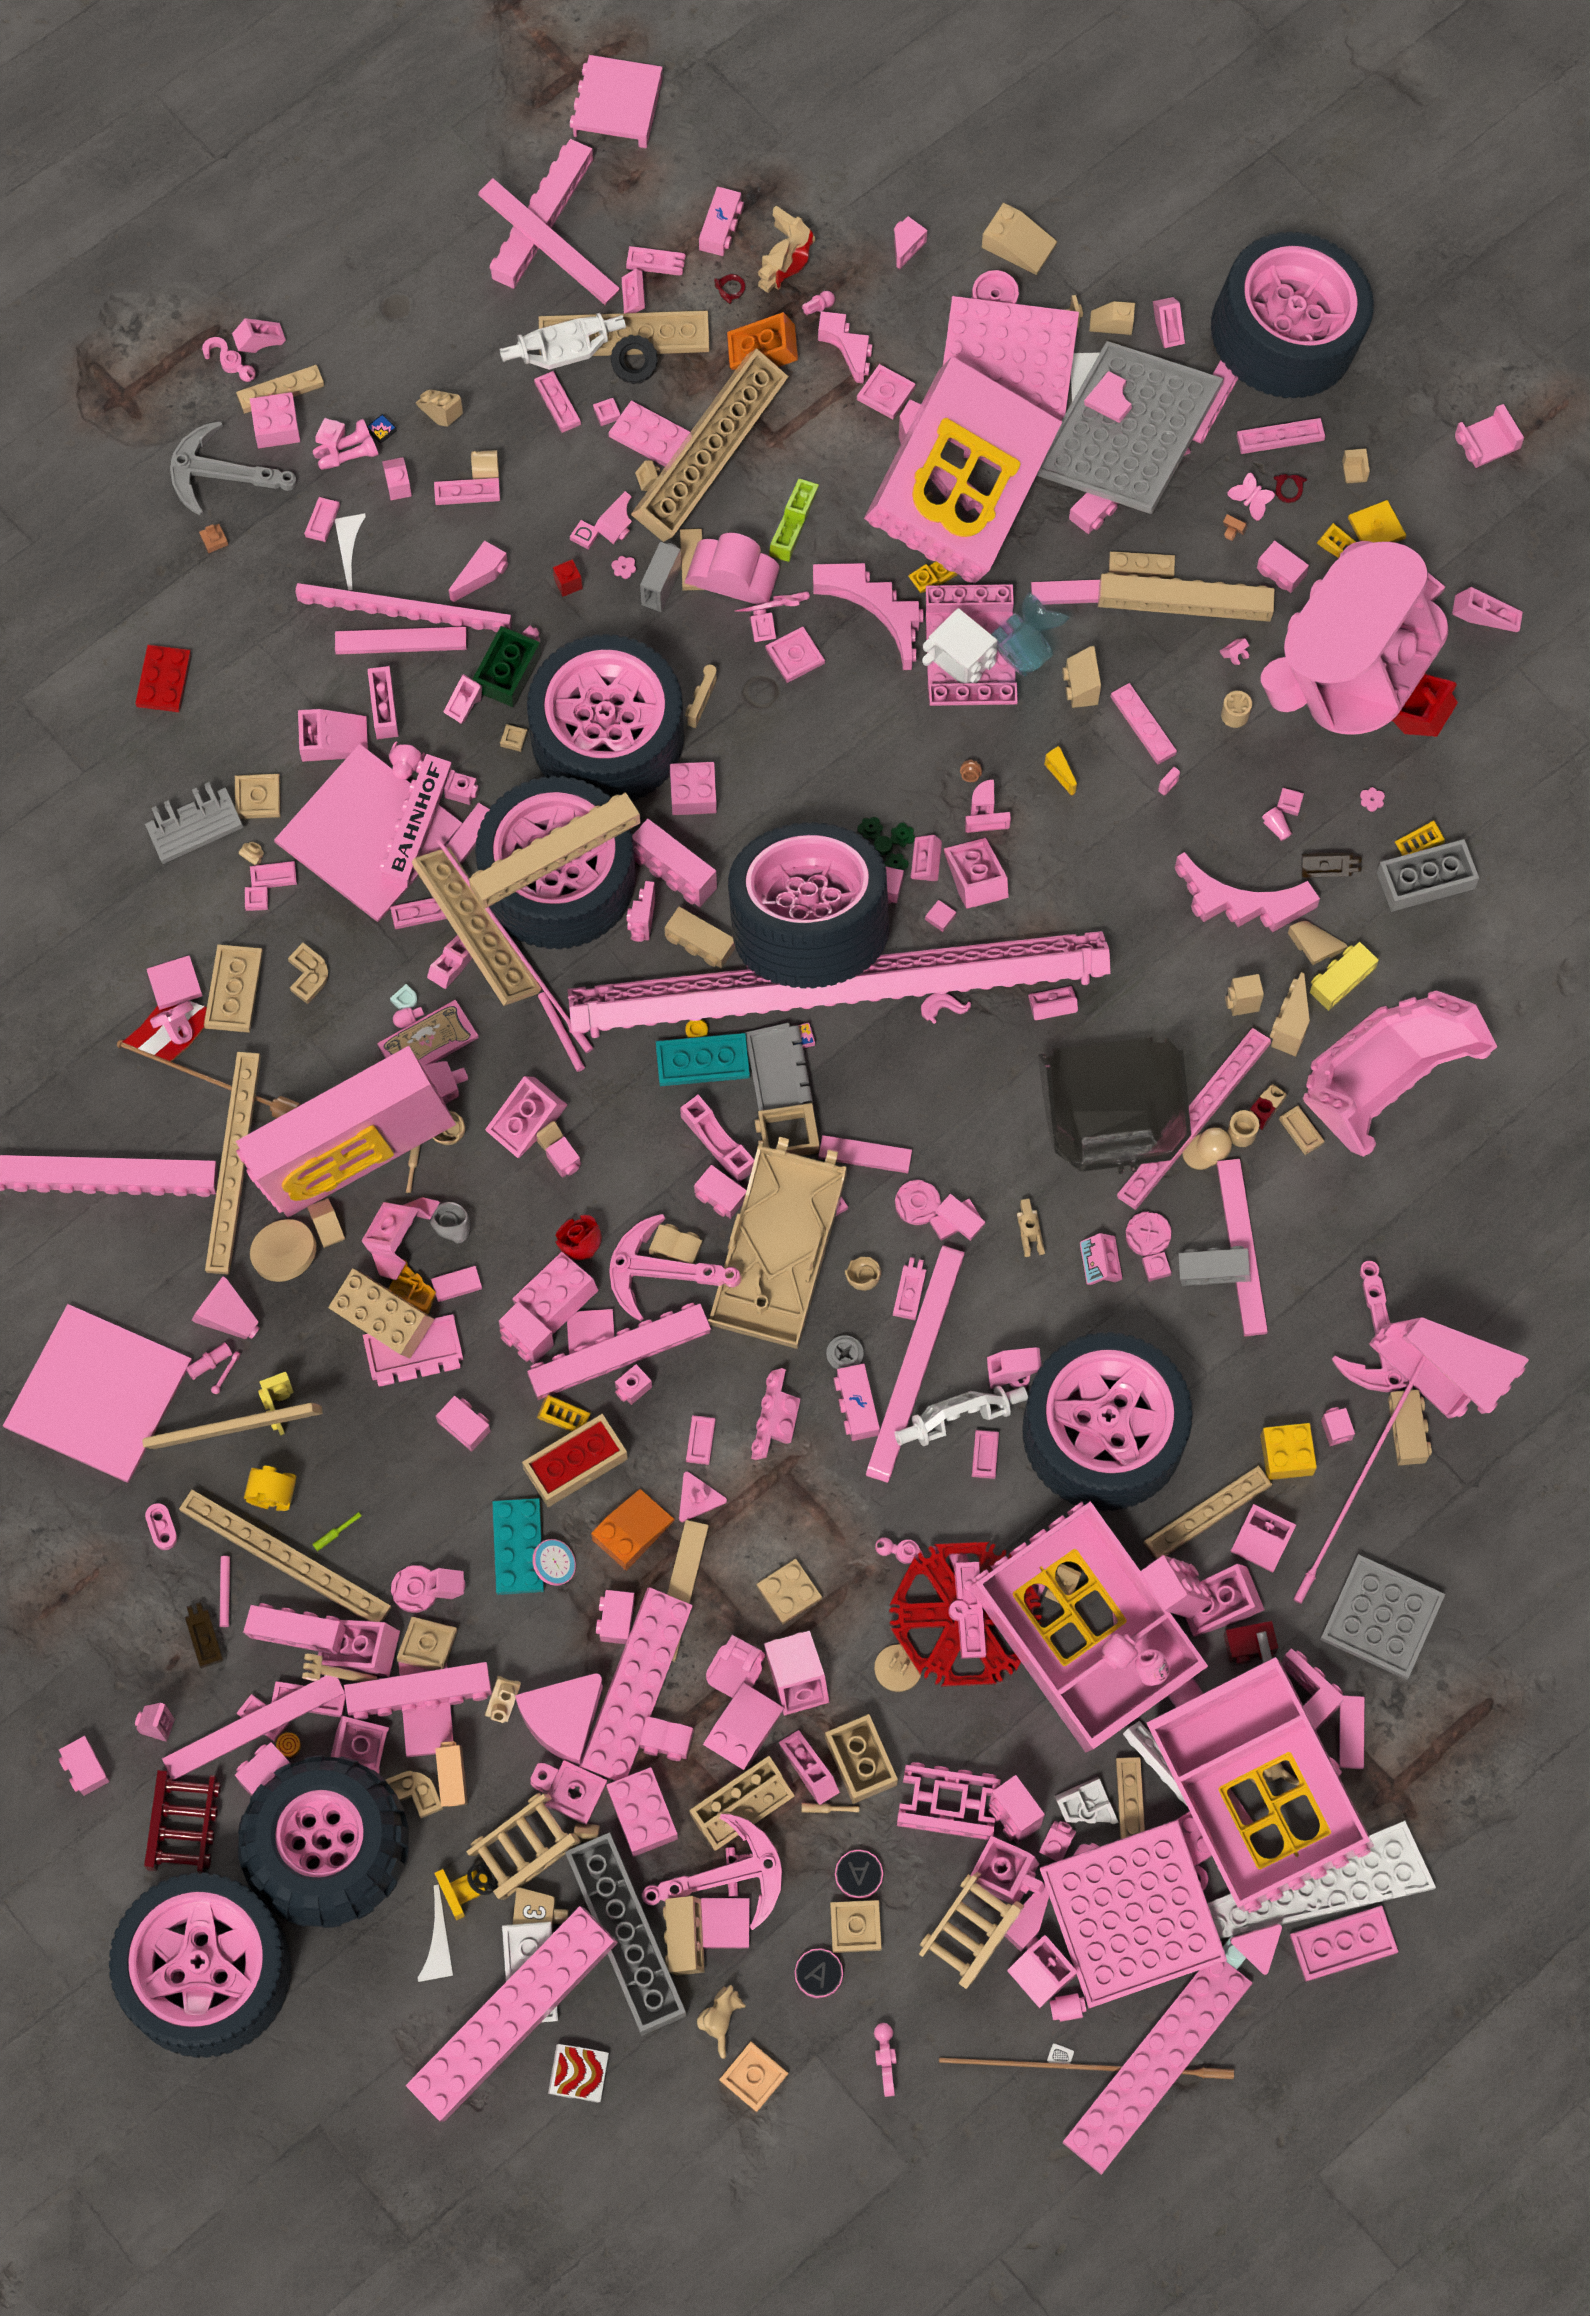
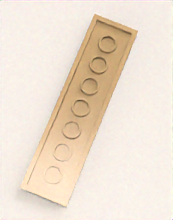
M708 311L601 314L604 320L622 315L626 328L609 332L607 335L608 342L603 343L592 356L611 355L616 343L629 335H640L643 338H647L654 345L657 354L709 352ZM596 314L539 316V329L578 318L596 317ZM596 332L589 335L590 342L601 334ZM631 349L627 351L625 355H637L643 353L638 349Z
M447 847V849H448V851L450 852V854L453 856V858L455 859V861L458 863V865L461 867V869L463 870V872L466 874L465 870L463 869V867L461 866V864L459 863V861L457 860V858L455 857V855H454L453 852L451 851L450 847ZM441 849L414 858L412 861L413 867L503 1006L538 994L541 991V987L490 915L483 909L477 897L444 851Z

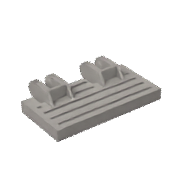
M206 783L205 789L211 800L205 803L201 798L200 791L197 788L192 789L200 809H197L194 802L177 809L180 816L179 819H177L169 800L164 802L165 808L170 815V818L163 821L160 810L156 806L151 808L159 828H157L154 820L146 823L145 826L163 864L244 828L226 787L217 791L221 799L217 800L210 783Z

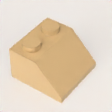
M1091 646L1068 658L1066 667L1062 668L1063 680L1068 682L1066 698L1071 700L1072 708L1098 705L1101 682L1095 648Z

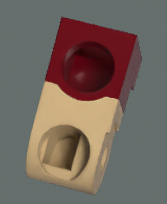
M1274 1084L1270 1085L1249 1110L1258 1118L1259 1129L1261 1130L1265 1128L1268 1121L1287 1097V1094Z

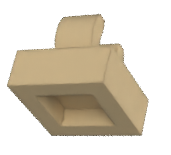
M644 461L635 472L642 491H648L658 477L657 473L660 471V468L654 467L653 461Z

